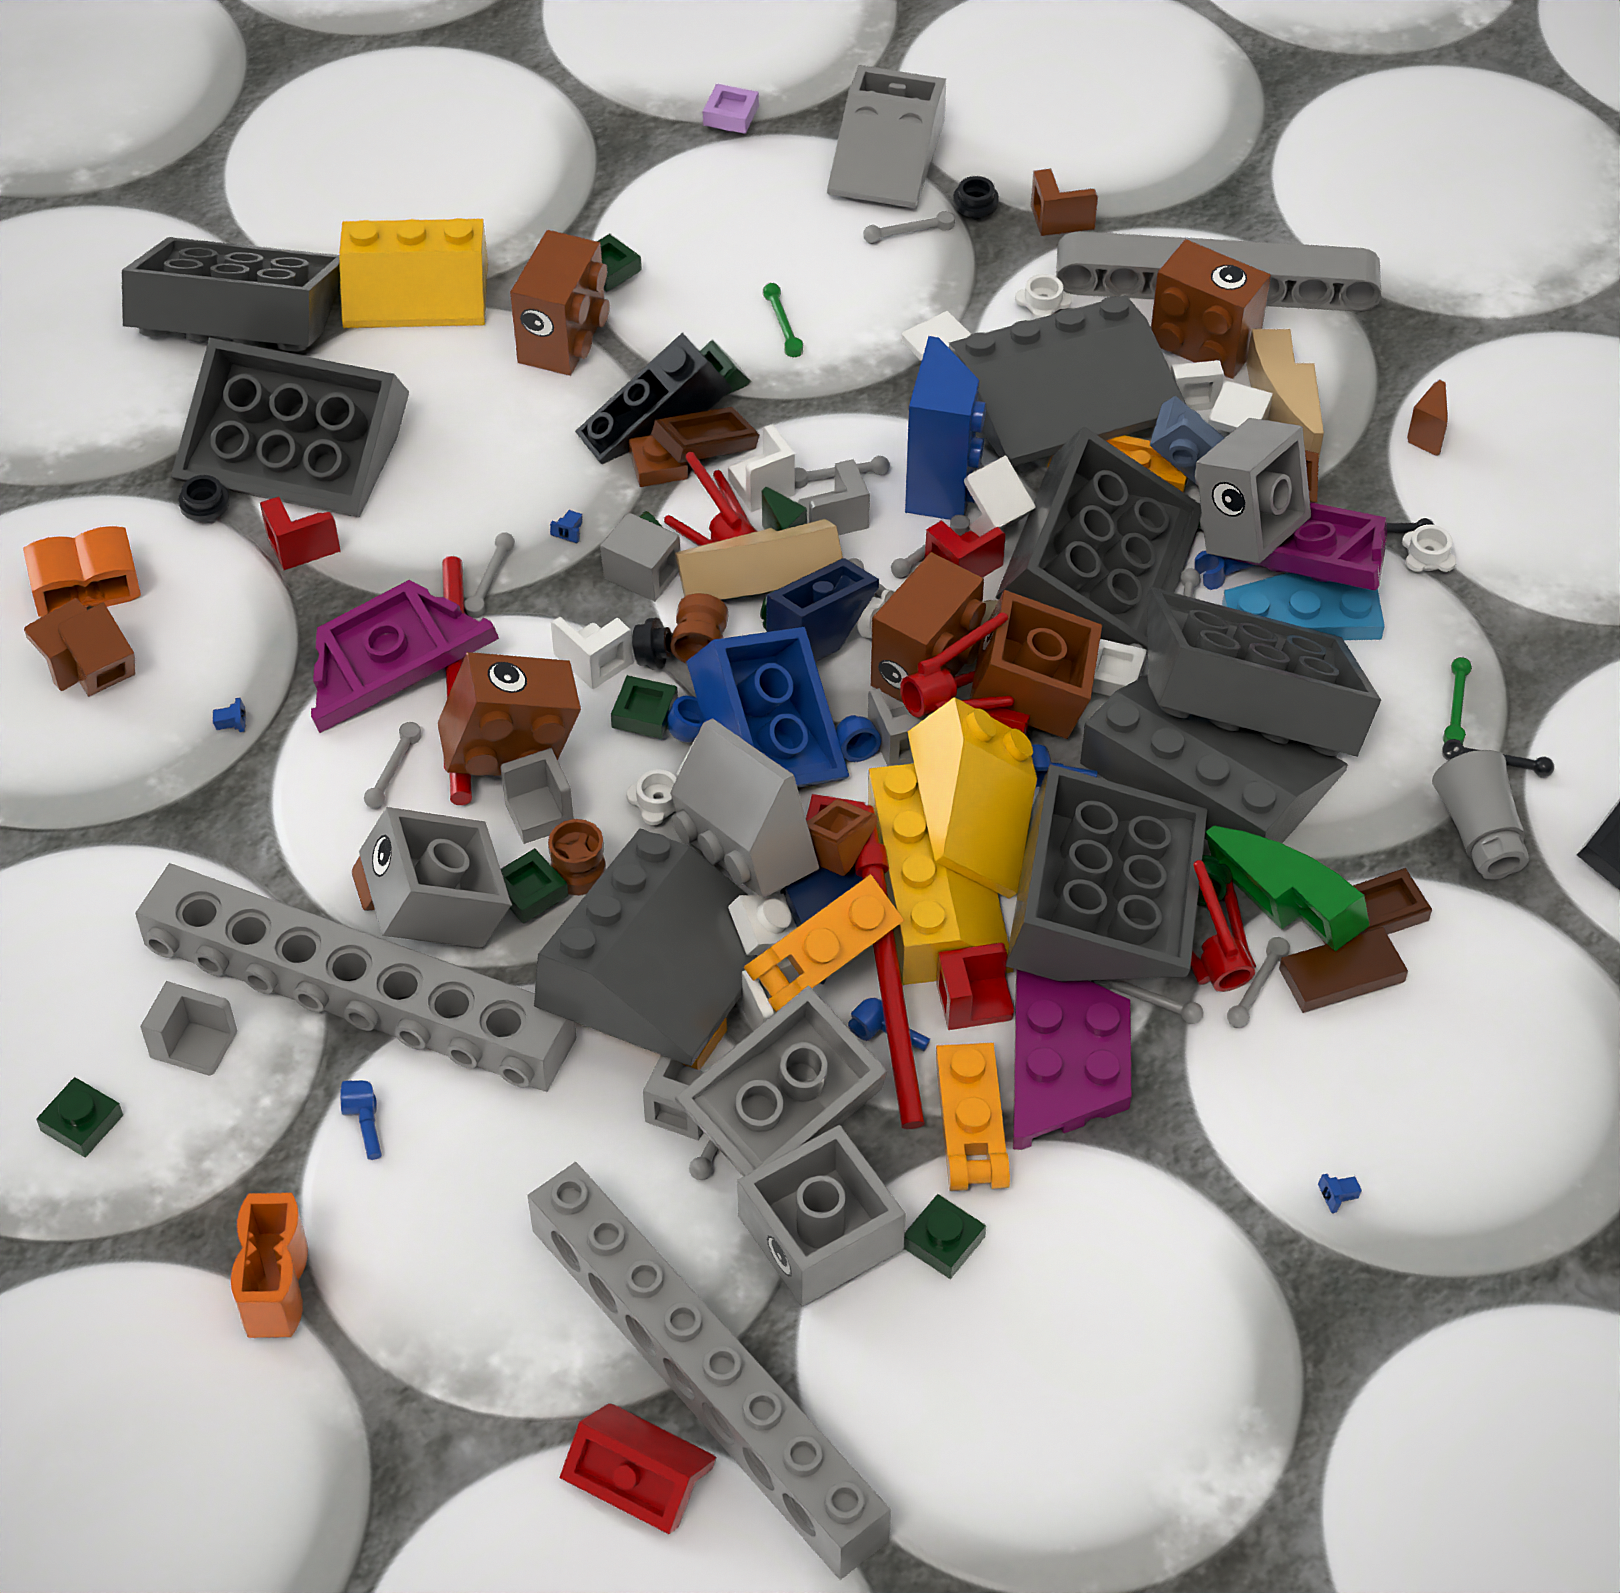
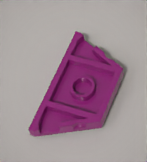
M1310 502L1311 517L1260 564L1223 557L1225 559L1267 567L1273 572H1290L1309 576L1319 582L1332 581L1375 591L1380 586L1386 548V517Z
M407 580L317 627L315 648L319 657L314 664L313 682L317 688L316 708H311V718L319 733L464 658L466 652H475L498 640L499 637L496 629L490 620L483 617L481 621H478L462 613L458 604L444 597L432 596L427 588L411 580Z
M1016 969L1013 1150H1023L1031 1147L1033 1138L1060 1128L1063 1134L1085 1126L1093 1118H1107L1130 1109V999L1089 980L1060 982Z

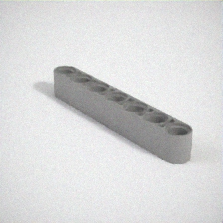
M1081 231L1064 235L1059 240L1057 246L1056 277L1062 282L1063 291L1074 295L1103 297L1127 295L1128 298L1154 299L1158 271L1181 243L1187 239L1271 274L1266 306L1358 312L1375 307L1382 297L1380 259L1375 252L1365 248Z

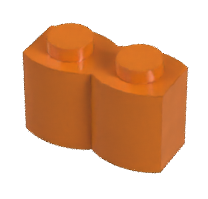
M98 527L81 533L75 538L64 536L47 537L30 543L23 548L37 613L40 617L45 616L75 598L87 608L89 606L95 607L103 602L108 607L130 602L141 596L125 527Z
M249 1193L240 1207L237 1218V1233L242 1249L232 1267V1293L248 1338L292 1337L302 1316L303 1299L298 1280L305 1269L308 1257V1245L298 1206L292 1193Z

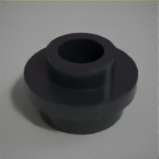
M970 176L963 179L953 194L955 209L970 218L988 216L997 209L999 204V195L993 182L982 176Z
M198 475L184 483L178 502L180 510L185 517L193 521L204 522L223 515L229 507L230 499L227 489L218 479L209 475Z
M657 617L648 618L645 624L635 625L632 635L633 653L637 664L640 666L648 665L652 670L663 669L666 659L671 658L673 655L670 645L672 632L669 627H664L661 620Z

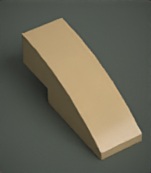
M1252 329L1246 365L1251 387L1273 393L1268 421L1303 426L1305 450L1319 453L1320 456L1324 430L1315 364L1295 363L1290 329Z
M826 519L780 531L769 528L675 552L684 597L690 594L703 593L715 596L720 600L775 591L843 558L837 526Z

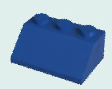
M928 336L909 404L905 513L951 520L956 515L965 516L968 502L976 503L964 484V479L974 472V468L979 469L981 465L984 438H977L976 432L982 433L987 404L986 402L978 401L979 379L939 337Z

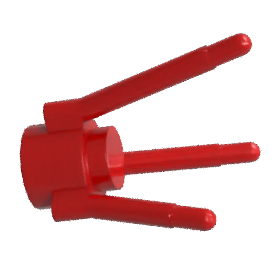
M688 452L686 460L720 510V513L709 524L711 539L706 538L670 515L664 517V523L698 546L757 532L749 522L723 473L720 470H716L713 473L716 485L693 452Z
M1005 612L998 614L935 657L919 662L918 672L904 677L900 683L901 697L908 712L917 718L933 713L956 697L957 688L972 683L975 671L953 677L948 670H940V667L1008 620V615ZM1000 696L961 701L975 709L986 710L1011 706L1014 703V698L1012 696Z
M1197 860L1193 865L1217 934L1211 936L1202 944L1203 954L1201 955V960L1192 951L1190 968L1199 985L1211 981L1216 991H1231L1245 985L1253 978L1256 964L1248 948L1232 880L1227 884V891L1224 896L1232 931L1231 934L1203 861Z

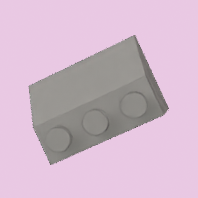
M713 718L704 722L670 792L676 814L672 815V823L679 838L685 844L692 843L702 851L705 858L711 864H719L728 871L735 883L738 885L745 884L761 898H765L820 869L794 775Z

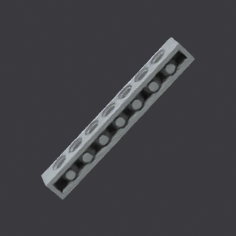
M172 863L167 865L135 912L145 946L159 956L166 958L175 956L192 962L211 975L220 976L225 974L246 982L252 989L260 993H277L295 1000L309 1011H326L345 1018L350 1024L361 1030L371 1031L375 1029L397 1037L399 1041L413 1049L427 1048L441 1053L462 1067H479L493 1072L517 1087L531 1086L547 1092L577 1039L575 1022L534 1007L535 993ZM401 997H408L406 999L396 1000ZM453 1015H461L457 1018H447ZM507 1033L513 1034L508 1037H497L499 1035Z
M574 1162L527 1195L532 1231L839 1580L843 1579L889 1542L891 1509L577 1162Z

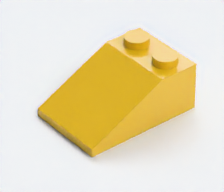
M954 697L907 731L934 861L1010 899L1018 893L1037 782L1032 760L1033 747L1027 736L1019 729H1012L990 717L984 710L975 709Z

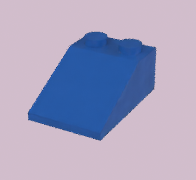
M805 627L715 639L686 661L699 708L706 721L713 718L794 775L797 788L845 780L849 777Z

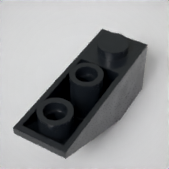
M682 332L585 421L575 433L597 460L604 464L630 452L629 439L650 436L655 420L709 411L733 387Z

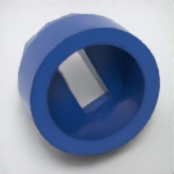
M693 696L678 697L674 701L667 719L669 732L675 739L683 743L694 742L702 724L706 722L700 711L697 697Z
M851 715L845 717L837 725L836 733L841 751L846 760L851 762L864 761L878 751L881 745V736L875 725L868 718Z

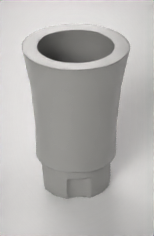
M1494 750L1471 751L1454 757L1439 767L1433 775L1432 784L1446 805L1460 834L1466 854L1473 859L1478 872L1481 873L1484 879L1495 880L1521 871L1528 864L1529 855L1524 844L1525 832L1518 817L1510 789L1504 755Z

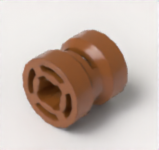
M703 593L690 594L681 599L676 613L677 626L672 633L670 643L671 651L677 659L686 663L712 640L723 638L722 634L727 627L729 616L728 608L723 601L715 596Z
M571 819L555 826L548 839L551 866L567 882L569 895H585L606 871V863L603 856L604 840L601 830L594 823L583 819Z

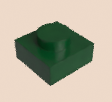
M608 234L597 241L601 243L602 263L607 265V278L604 285L605 292L610 291L642 270L641 256L613 235Z
M627 675L611 712L612 728L662 739L668 726V713L674 701L678 698L677 686Z
M535 848L501 868L512 904L509 909L523 924L568 897L567 882Z
M74 1077L36 1120L41 1132L86 1158L123 1117V1112L117 1101Z
M937 1194L906 1230L904 1249L951 1279L985 1238L986 1225Z

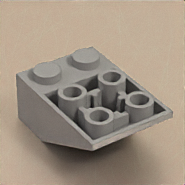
M858 65L846 101L827 194L916 208L945 120L946 78Z

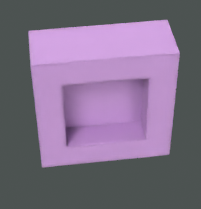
M716 84L703 110V125L746 134L759 107V92Z

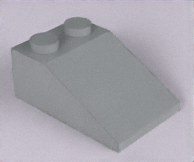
M808 985L675 1097V1100L744 1177L839 1124L841 1125L882 1090L887 1070Z

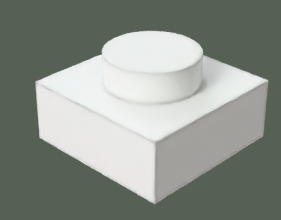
M1220 360L1172 365L1171 372L1186 405L1194 411L1213 409L1221 392L1224 377Z
M1100 639L1092 692L1111 696L1115 691L1138 680L1144 668L1147 650Z
M771 894L765 898H761L759 895H739L728 906L747 956L760 955L797 928L784 894Z

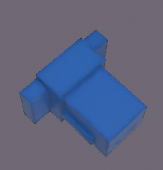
M568 510L564 517L559 518L557 522L551 521L550 535L578 543L580 541L579 527L582 525V514Z
M241 697L235 698V703L230 704V707L213 710V724L216 730L234 727L239 732L245 731L246 711Z
M1327 1173L1322 1174L1318 1182V1186L1331 1214L1337 1213L1341 1202L1358 1199L1362 1192L1355 1176L1337 1179V1177L1330 1178Z

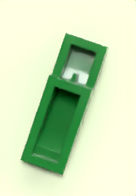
M1212 826L1205 831L1211 856L1216 857L1220 864H1226L1230 868L1232 882L1281 930L1300 917L1334 951H1337L1370 926L1364 894L1338 873L1312 857L1280 842L1245 831Z

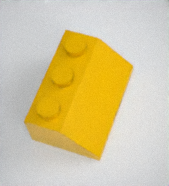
M483 219L342 221L339 262L343 328L485 325L488 256Z

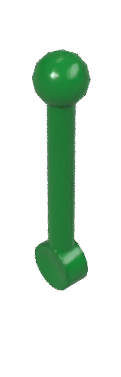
M768 283L764 286L762 292L764 298L771 301L786 339L784 343L785 354L789 357H798L803 353V341L793 334L779 299L781 294L780 287L775 283Z
M1458 657L1451 664L1452 673L1455 675L1450 726L1445 728L1443 742L1456 739L1463 744L1466 733L1461 727L1465 678L1471 672L1472 665L1467 658Z

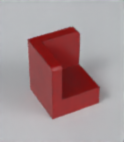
M279 496L260 502L266 535L283 571L341 552L336 523L331 512L316 513L291 521Z
M941 520L926 529L925 558L932 552L983 578L1003 566L1006 534L999 527H995L980 537L973 531H967L959 536Z
M1004 943L938 952L936 985L948 1030L1006 1022L1013 1019L1014 1008L1005 978L1007 951Z

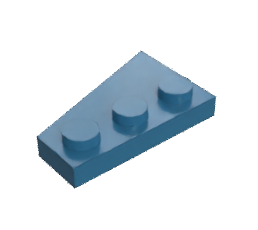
M1288 572L1224 590L1222 606L1339 636L1343 640H1382L1385 625L1378 589L1374 591L1332 581L1319 582L1309 576Z

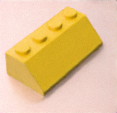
M914 763L869 768L868 805L874 807V813L877 816L878 822L876 825L879 843L886 847L889 870L884 875L888 899L904 919L902 923L893 929L902 985L936 981L938 952L1004 943L1008 954L1009 942L997 892L934 861ZM1006 966L1005 973L1013 972V968Z

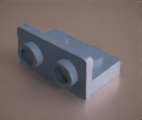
M1174 396L1161 405L1149 446L1196 484V462L1225 437L1208 424L1196 411Z

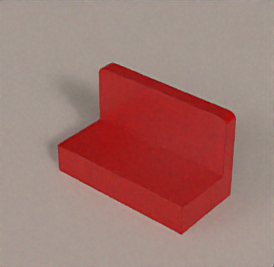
M609 1403L579 1422L559 1478L670 1534L680 1525L695 1482L712 1470L716 1456Z

